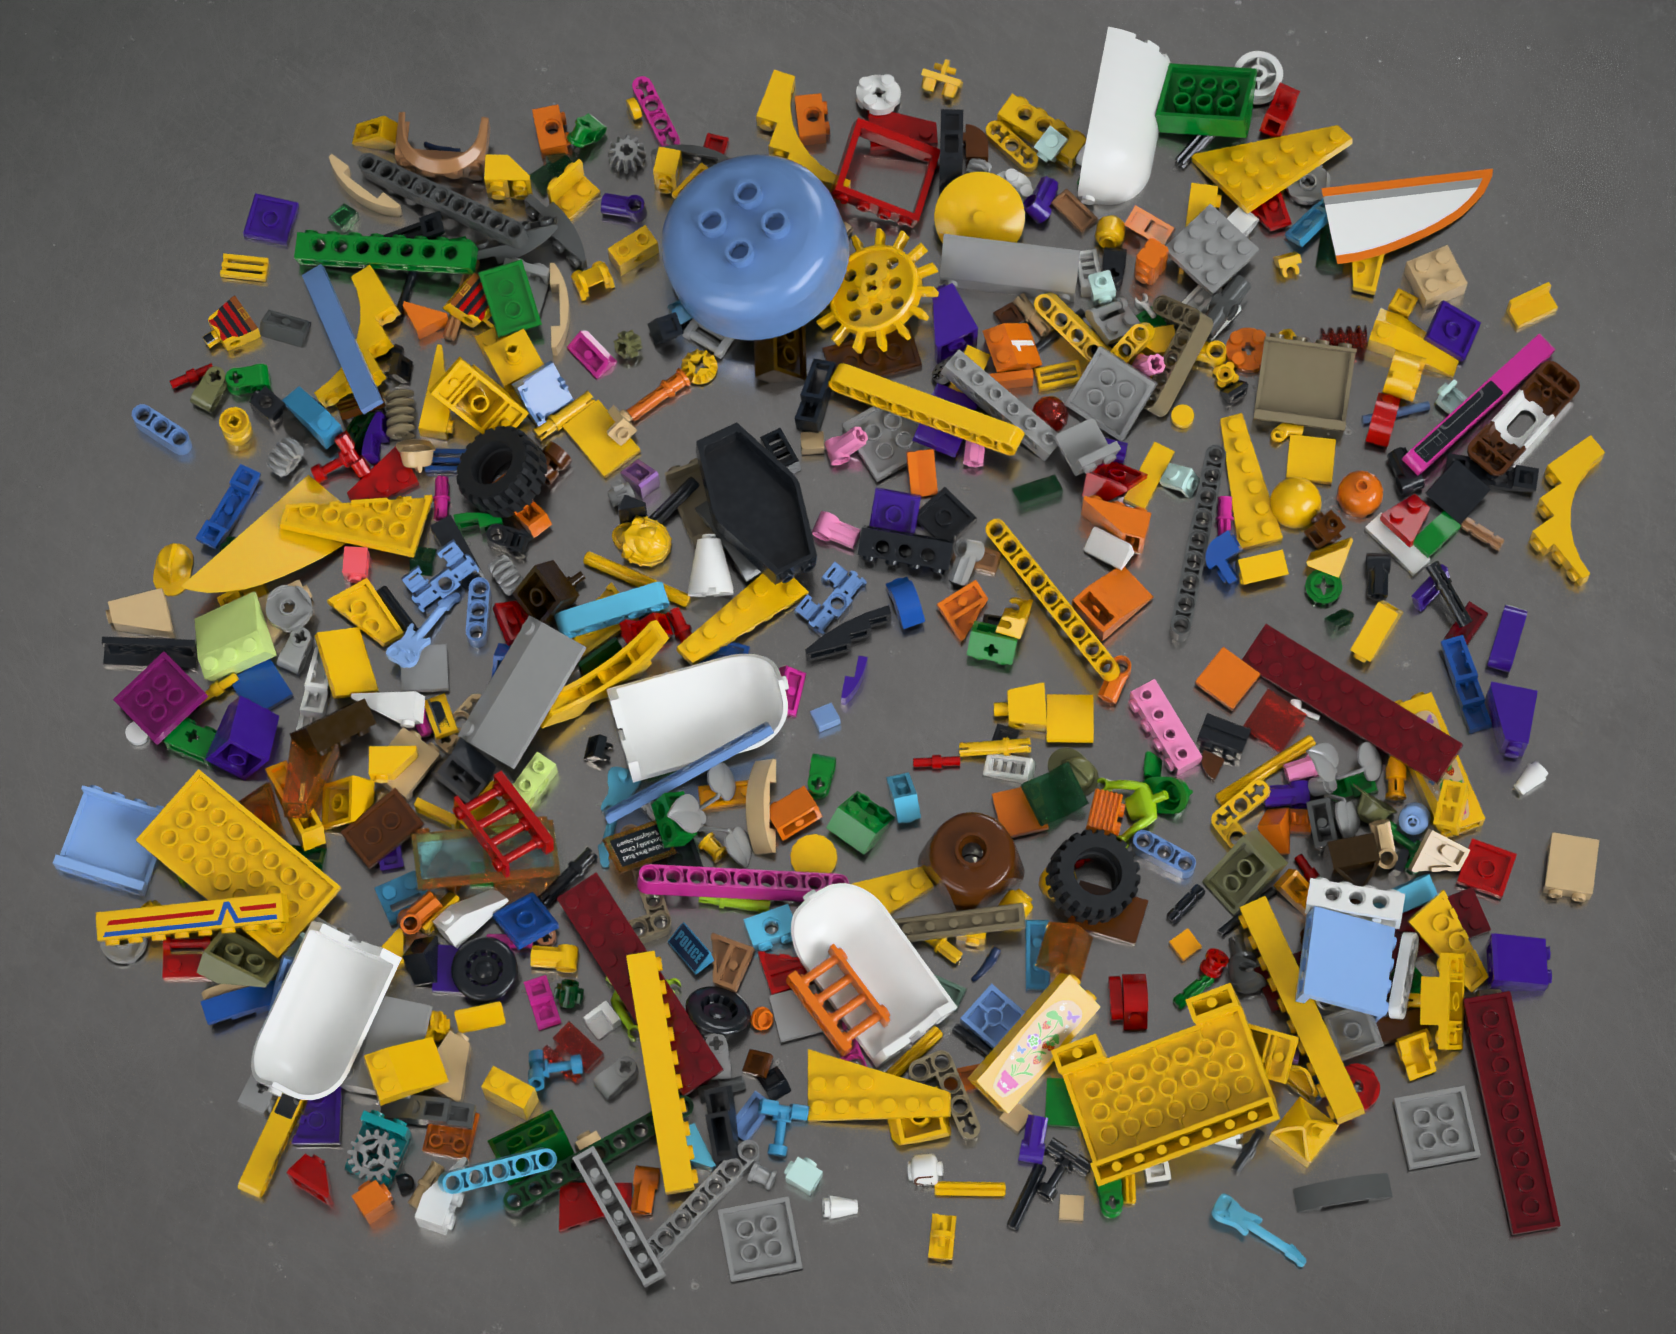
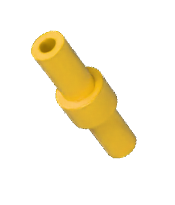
M233 672L220 682L216 681L211 684L210 688L205 691L209 697L200 705L214 696L218 697L223 694L226 688L239 680L238 676Z

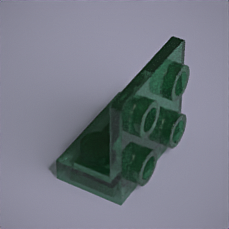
M1069 762L1063 763L1050 772L1020 785L1040 826L1068 816L1089 804Z

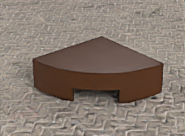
M1203 750L1201 760L1203 770L1207 777L1215 782L1225 759Z

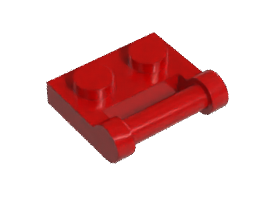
M171 936L166 937V940H163V980L207 979L196 973L202 954H172V948H203L205 950L212 942V936L193 939H172Z

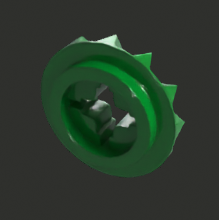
M1314 570L1306 579L1305 588L1307 596L1314 603L1318 602L1323 605L1333 603L1340 597L1342 581L1340 577ZM1323 579L1325 585L1330 586V588H1327L1325 595H1323L1321 588H1317V586L1321 585Z

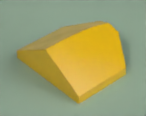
M1291 1065L1287 1084L1313 1105L1318 1092L1308 1069Z

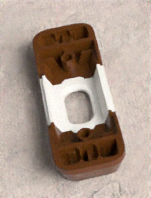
M1546 361L1541 364L1518 392L1469 443L1467 447L1468 456L1490 475H1503L1575 397L1580 389L1577 378L1554 361ZM1521 411H1530L1535 416L1534 424L1523 436L1519 438L1511 436L1507 431V426Z

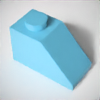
M909 772L886 777L898 823H910L915 819L921 818L917 793Z
M695 1123L689 1125L691 1135L686 1136L687 1145L693 1146L695 1158L690 1160L692 1166L713 1172L716 1169V1165Z

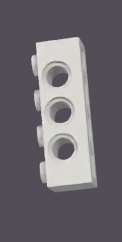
M1322 877L1310 878L1305 913L1307 914L1314 906L1400 929L1405 894L1394 889L1385 891L1370 885L1361 887L1346 881L1337 883ZM1334 895L1337 897V899L1329 900L1326 898V896ZM1358 899L1361 903L1353 904L1350 900ZM1382 903L1385 907L1376 908L1373 904Z

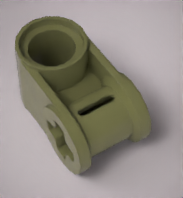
M214 366L206 371L201 382L193 391L190 403L210 413L216 409L221 396L227 388L226 374L222 368Z

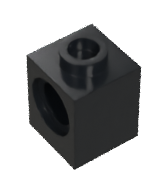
M676 312L656 318L647 324L655 345L676 339L684 334Z
M266 386L261 390H257L249 401L251 409L271 427L287 412L285 403ZM266 402L272 403L268 408L261 407Z

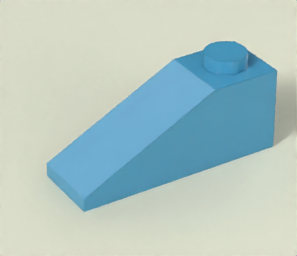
M300 386L282 400L286 407L325 449L333 445L335 437L343 432L341 425Z

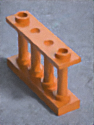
M832 944L828 950L831 957L805 975H799L795 970L788 975L786 983L841 1057H844L851 1051V1043L854 1038L878 1021L885 1028L891 1019L889 1018L890 1013L883 1004L879 1005L847 962L848 957L843 949L837 948L835 944ZM837 964L845 976L819 994H813L808 988L810 986L809 983ZM851 983L859 995L835 1012L827 1013L823 1008V1002ZM865 1002L873 1014L848 1032H841L837 1027V1021Z

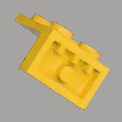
M580 159L575 163L571 162L564 169V173L558 178L554 177L547 187L549 205L554 202L570 221L601 194L600 190L584 176L583 162Z

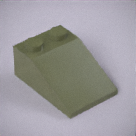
M1255 829L1243 835L1202 882L1233 915H1236L1240 911L1239 907L1248 904L1284 869L1288 862Z
M220 931L204 950L196 973L219 984L266 987L278 972L281 958L278 960L261 945L237 933L221 934Z

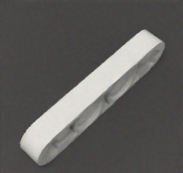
M1403 932L1389 999L1388 1013L1391 1019H1404L1406 1015L1419 947V937L1416 932Z

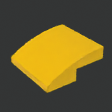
M1047 694V742L1093 743V695Z

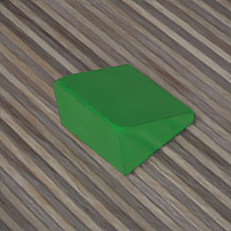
M1150 751L1145 752L1143 779L1146 780L1154 776L1161 777L1162 759Z

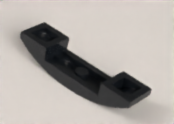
M440 211L420 217V222L387 233L384 237L403 235L406 238L414 239L415 236H424L429 240H435L446 232L442 214ZM369 246L363 247L360 254L366 253ZM385 248L382 255H387L391 248ZM407 249L405 253L412 251L413 249Z
M1453 453L1447 454L1445 470L1457 459L1490 489L1517 492L1536 491L1539 468L1516 465L1515 468L1510 467L1503 475L1492 476L1471 460L1469 456Z

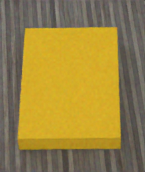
M598 399L564 424L562 428L605 479L638 455L641 449L631 437L620 446L607 434V430L615 421Z
M360 628L324 631L315 634V640L333 699L351 697V693H376L378 691Z

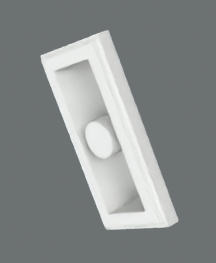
M1096 526L1092 529L1083 549L1084 552L1119 570L1124 568L1134 554L1130 543Z

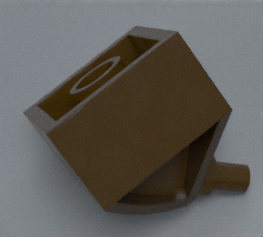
M551 560L535 565L512 594L528 616L550 626L556 624L554 616L563 610L569 609L580 596L575 588H577L576 585L586 578L581 571L572 577H566L556 562Z
M1374 833L1329 841L1323 852L1329 881L1337 883L1346 881L1361 887L1369 885L1380 861Z

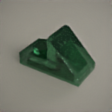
M566 153L547 155L546 164L530 174L531 183L541 195L547 193L549 182L554 177L558 178L564 173V169L572 161Z

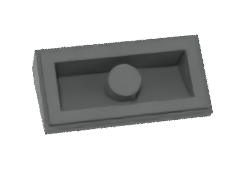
M268 309L260 322V335L302 347L311 322Z

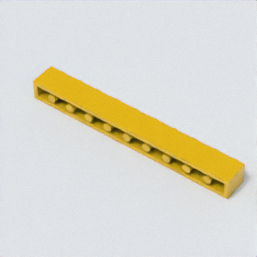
M1266 896L1239 907L1242 914L1238 916L1243 929L1248 928L1251 934L1247 938L1252 949H1258L1260 957L1257 960L1262 971L1267 970L1270 975L1267 982L1272 992L1277 990L1280 999L1276 1001L1281 1012H1287L1290 1020L1286 1021L1291 1034L1296 1033L1300 1040L1297 1047L1300 1054H1306L1309 1060L1306 1066L1311 1077L1315 1075L1319 1084L1315 1086L1321 1098L1326 1097L1329 1103L1326 1106V1110L1330 1119H1336L1339 1125L1364 1114V1107L1314 1000L1308 999L1305 1003L1295 1001L1299 967Z
M655 951L626 955L665 1193L669 1195L695 1190L694 1184L699 1182L697 1170L691 1169L690 1160L695 1158L693 1146L687 1145L686 1136L691 1134L689 1122L683 1121L682 1112H687L685 1098L679 1097L678 1089L683 1088L681 1075L675 1073L674 1065H678L679 1062L677 1051H672L670 1042L675 1041L673 1027H668L666 1018H670L671 1015L669 1003L664 1004L663 994H667L665 980H660L659 971H663L661 956L656 957Z

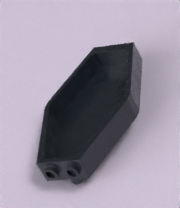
M737 422L697 440L696 455L712 523L717 532L775 585L780 582H789L795 575L801 572L807 573L816 566L817 552L800 483L796 476Z

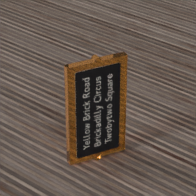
M656 820L611 835L602 840L609 853V859H612L619 874L677 853L674 847L664 848Z

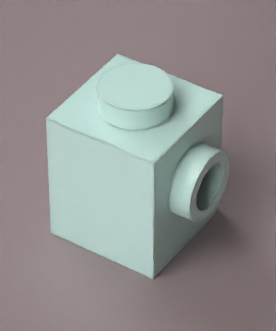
M797 1157L795 1162H789L784 1173L786 1174L785 1179L788 1184L811 1197L823 1177V1171L816 1168L817 1164L811 1159Z

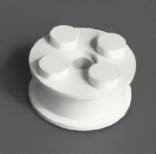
M1252 51L1246 53L1237 61L1235 67L1257 69L1253 105L1266 104L1273 100L1279 83H1282V66L1276 57L1267 52Z

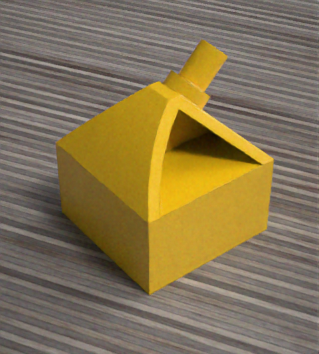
M1300 1096L1271 1132L1269 1139L1304 1167L1308 1168L1336 1133L1339 1125Z

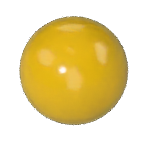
M1290 477L1282 480L1275 486L1270 496L1272 513L1281 525L1288 528L1299 529L1312 523L1311 519L1321 510L1322 502L1318 489L1312 482L1301 477Z

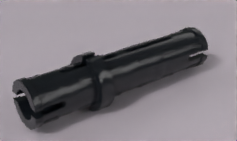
M1437 560L1425 567L1435 583L1434 588L1436 591L1439 590L1456 619L1459 628L1472 622L1473 620L1451 584V578L1446 576L1439 561Z
M586 847L574 862L570 861L568 863L569 867L537 896L540 901H543L549 895L543 902L546 907H549L578 876L581 877L584 874L583 871L598 858L595 853H592L586 859L592 852L589 847Z

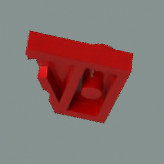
M1281 192L1251 211L1270 232L1292 225Z
M517 601L495 603L493 612L506 643L510 646L529 616Z

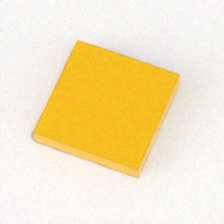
M1290 434L1286 479L1301 477L1312 483L1331 485L1336 439Z

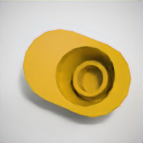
M173 543L165 546L157 556L153 583L156 589L162 588L167 596H175L182 593L185 588L181 586L190 579L193 554L187 546Z

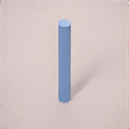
M1426 401L1399 407L1396 417L1430 410V403ZM1373 413L1362 416L1363 424L1371 422Z

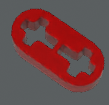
M1108 976L1111 1021L1123 1020L1121 977Z

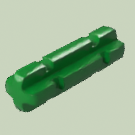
M1203 973L1199 980L1196 979L1183 990L1182 994L1179 993L1173 998L1174 1004L1179 1009H1182L1187 1005L1186 999L1202 993L1205 987L1208 988L1214 983V978L1208 977Z

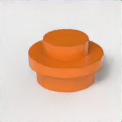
M757 1007L752 1012L751 1025L760 1031L768 1029L773 1023V1014L766 1007Z

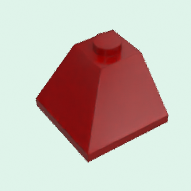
M1114 461L1106 465L1102 463L1094 471L1086 474L1082 497L1094 495L1108 502L1147 479L1148 474Z
M304 1154L286 1172L293 1184L332 1208L335 1203L329 1173L324 1165L325 1161L315 1154L312 1157Z

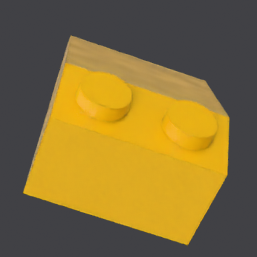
M433 1037L387 1047L364 1055V1062L380 1106L449 1082Z

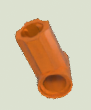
M1119 655L1114 657V660L1118 665H1125L1127 670L1120 673L1113 681L1104 680L1098 693L1099 698L1110 704L1117 703L1123 687L1131 675V661L1126 656ZM1110 664L1109 671L1112 669L1113 664Z
M429 890L409 908L401 910L397 916V922L403 932L415 934L419 931L421 925L439 911L443 905ZM407 917H414L415 921L412 925L405 926L403 924Z
M636 1165L633 1179L634 1194L631 1212L640 1215H652L655 1189H658L660 1168Z

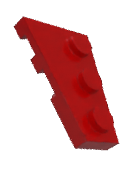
M395 446L368 474L347 492V496L350 502L351 500L391 499L418 486L419 481L412 468L403 465L400 452H398Z
M570 1183L560 1189L559 1232L605 1217L587 1183ZM615 1183L628 1208L631 1209L633 1184Z

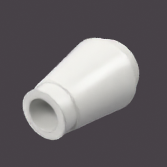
M1534 761L1532 764H1528L1513 786L1520 794L1524 795L1545 781L1548 772L1541 764Z
M830 1195L828 1198H822L823 1217H828L829 1220L858 1213L857 1199Z

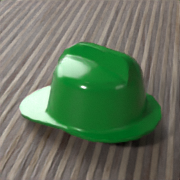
M1154 776L1143 781L1149 785L1153 795L1164 790L1169 795V799L1156 803L1157 813L1176 814L1182 812L1187 805L1190 795L1193 793V790L1189 789L1186 782L1177 777Z

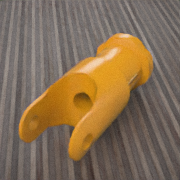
M1390 756L1385 769V779L1388 781V793L1385 794V799L1390 801L1406 800V794L1404 793V781L1407 779L1406 766Z

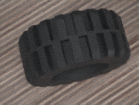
M512 426L495 427V430L493 428L485 430L483 435H477L475 441L466 446V452L460 456L461 463L457 465V473L459 475H456L459 491L478 510L493 517L500 518L503 515L508 517L513 515V512L519 513L524 510V507L530 505L533 502L532 499L540 494V487L546 481L544 474H547V464L542 449L523 431ZM512 460L507 473L498 481L491 483L496 471L503 464Z
M1089 829L1083 830L1081 834L1075 833L1071 835L1054 852L1050 858L1051 861L1047 865L1046 872L1049 874L1045 877L1047 886H1051L1047 891L1049 897L1055 898L1056 902L1054 905L1057 909L1063 908L1065 916L1070 918L1072 915L1076 917L1075 921L1083 923L1085 920H1088L1089 925H1096L1099 921L1101 923L1109 922L1111 918H1116L1122 913L1138 892L1137 886L1140 884L1141 876L1136 874L1140 870L1139 863H1134L1133 860L1136 855L1133 850L1128 851L1126 849L1128 844L1124 840L1121 842L1117 841V836L1112 833L1108 836L1104 835V830L1097 829L1092 834V830ZM1080 859H1091L1102 864L1110 874L1112 881L1111 891L1106 895H1094L1085 891L1075 878L1074 864Z

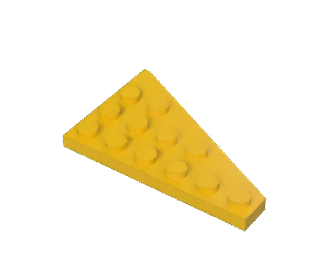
M1339 125L1196 153L1192 156V162L1248 214L1350 146L1352 138Z

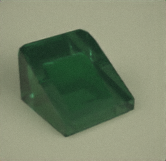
M344 203L328 219L340 231L345 233L360 217L356 210Z
M418 546L414 558H410V571L418 565L422 571L421 575L432 576L437 549Z
M1343 608L1327 616L1324 620L1331 632L1335 633L1352 623L1354 613Z

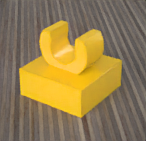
M1293 251L1273 257L1276 267L1281 268L1280 272L1283 277H1288L1286 271L1289 267L1293 268L1294 274H1299V267L1296 265L1302 263L1299 253Z

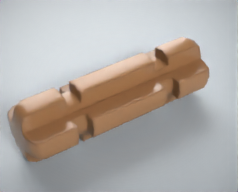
M1469 517L1463 521L1461 525L1463 530L1472 532L1471 535L1485 544L1489 543L1490 547L1495 550H1499L1504 543L1503 538L1498 535L1494 536L1492 531L1479 523L1475 524L1476 521Z

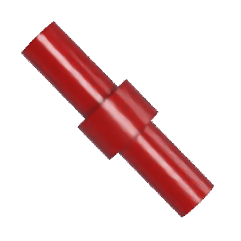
M210 363L196 370L194 368L185 371L186 374L170 380V384L174 389L189 382L190 384L199 381L198 378L203 377L206 371L213 367V365Z
M932 755V757L913 758L914 768L932 767V769H942V766L960 765V756L941 757V755Z
M1299 854L1294 858L1304 872L1303 876L1308 883H1310V878L1316 879L1320 876L1315 867L1312 868L1303 854Z

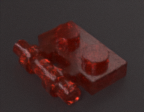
M570 1021L553 1037V1041L558 1046L554 1050L549 1045L542 1049L550 1063L565 1061L561 1057L564 1052L570 1056L581 1054L583 1068L587 1072L604 1055ZM572 1070L562 1072L567 1079L570 1078L575 1083H578L582 1078L580 1074L573 1075Z

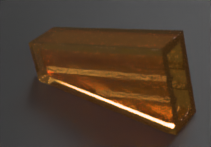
M291 738L282 801L284 817L294 819L309 817L340 757L338 744L331 746L332 751L319 757L318 753L309 756Z

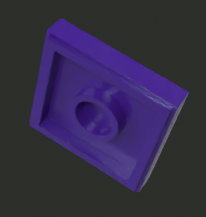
M255 193L244 228V237L288 246L299 203Z
M1442 300L1423 340L1462 362L1466 359L1481 322Z
M876 487L869 526L915 534L921 495Z

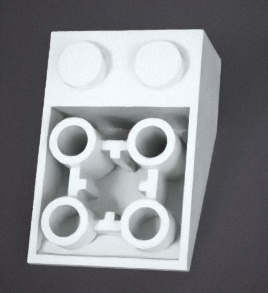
M462 1157L449 1170L468 1166L467 1158ZM473 1171L469 1175V1180H471ZM450 1176L446 1180V1186L448 1189H452L456 1184V1180L453 1176ZM437 1180L421 1197L415 1214L418 1226L446 1235L448 1229L452 1230L456 1221L454 1212L456 1207H461L464 1193L449 1194L443 1192L439 1188Z

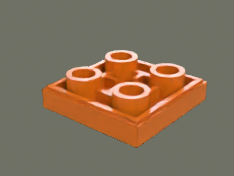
M1222 647L1197 678L1195 684L1233 711L1260 677V673L1225 647Z
M1038 784L992 794L997 820L1005 827L1012 838L1049 829Z
M475 1113L472 1130L428 1124L422 1152L459 1160L462 1157H466L470 1162L480 1114Z

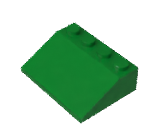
M1169 63L1155 114L1159 132L1247 138L1252 117L1257 69Z

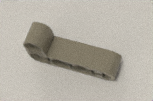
M940 1050L913 1061L908 1071L911 1080L922 1083L936 1077L940 1089L951 1093V1116L960 1136L965 1140L975 1139L979 1135L980 1124L951 1055L946 1051ZM938 1056L946 1057L948 1060L947 1067L938 1068L935 1065V1059ZM916 1065H922L926 1069V1074L918 1078L914 1076L912 1069ZM948 1078H953L957 1081L958 1086L955 1090H947L944 1087V1081ZM958 1100L964 1101L967 1105L966 1111L963 1113L956 1112L953 1109L954 1102ZM969 1113L972 1117H968L967 1120L970 1126L975 1125L976 1127L972 1135L968 1132H963V1129L966 1127L964 1120L959 1122L957 1118H964Z

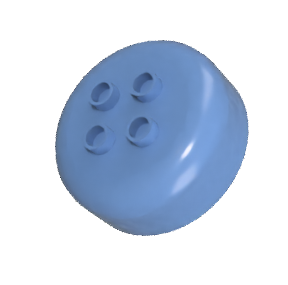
M754 154L738 156L719 162L698 174L681 190L673 201L662 230L661 246L664 268L681 304L689 315L703 327L716 334L733 339L762 340L774 338L792 332L807 324L832 301L843 282L849 261L847 231L829 190L804 166L792 160L774 155Z

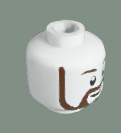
M934 1154L914 1155L912 1160L908 1161L909 1181H913L916 1186L936 1185L939 1176H943L942 1161L938 1162Z

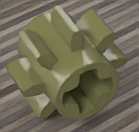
M624 330L618 333V339L613 341L615 343V352L621 355L623 359L629 356L631 359L638 356V350L643 348L641 346V337L635 334L633 330L628 332Z

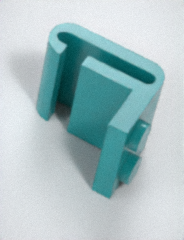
M364 1110L360 1118L362 1127L359 1134L365 1137L366 1130H369L374 1135L376 1129L380 1131V1136L387 1132L389 1134L388 1141L394 1138L396 1143L393 1147L400 1148V1152L396 1153L395 1156L400 1157L401 1160L394 1162L398 1169L396 1171L389 1170L390 1178L385 1174L382 1175V1182H379L376 1177L373 1179L378 1184L384 1183L387 1188H390L410 1145L412 1134L409 1128L406 1127L407 1123L396 1118L393 1121L385 1119V1115L376 1110H371V1112ZM376 1140L369 1141L364 1145L368 1146L374 1144ZM386 1145L384 1154L389 1159L390 1152ZM376 1151L375 1154L370 1153L369 1157L371 1158V1160L373 1158L378 1159L379 1155ZM359 1153L358 1160L362 1167L364 1159L363 1155ZM347 1159L345 1171L354 1174L352 1169L355 1165H349L348 1160L350 1159ZM376 1167L373 1169V1171L381 1170L384 1167Z

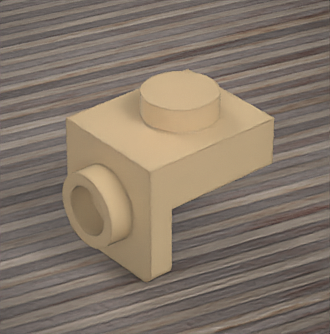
M613 405L607 412L615 423L607 430V434L622 446L637 429L630 422L633 419L625 409L620 411Z
M588 1130L577 1137L578 1141L575 1142L574 1147L579 1152L601 1138L597 1131L591 1133ZM596 1148L600 1158H604L603 1150Z

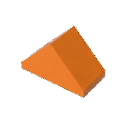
M404 301V313L419 340L446 327L448 321L447 313Z
M1290 808L1266 810L1257 826L1259 832L1280 855L1290 854Z

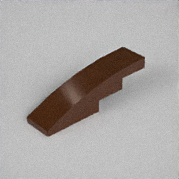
M1420 1008L1406 1011L1404 1019H1391L1387 1016L1376 1022L1383 1044L1397 1042L1396 1039L1425 1028L1430 1031L1429 1025H1420Z

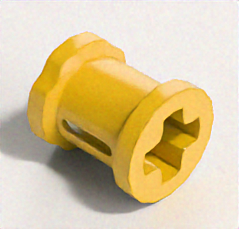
M713 832L706 835L698 845L700 850L704 849L712 857L714 863L719 862L728 853L726 847L715 838Z

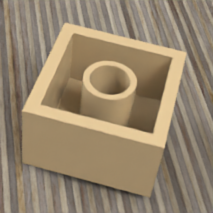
M1448 245L1406 262L1404 274L1416 297H1418L1423 311L1439 305L1442 300L1448 301L1465 293L1468 283Z

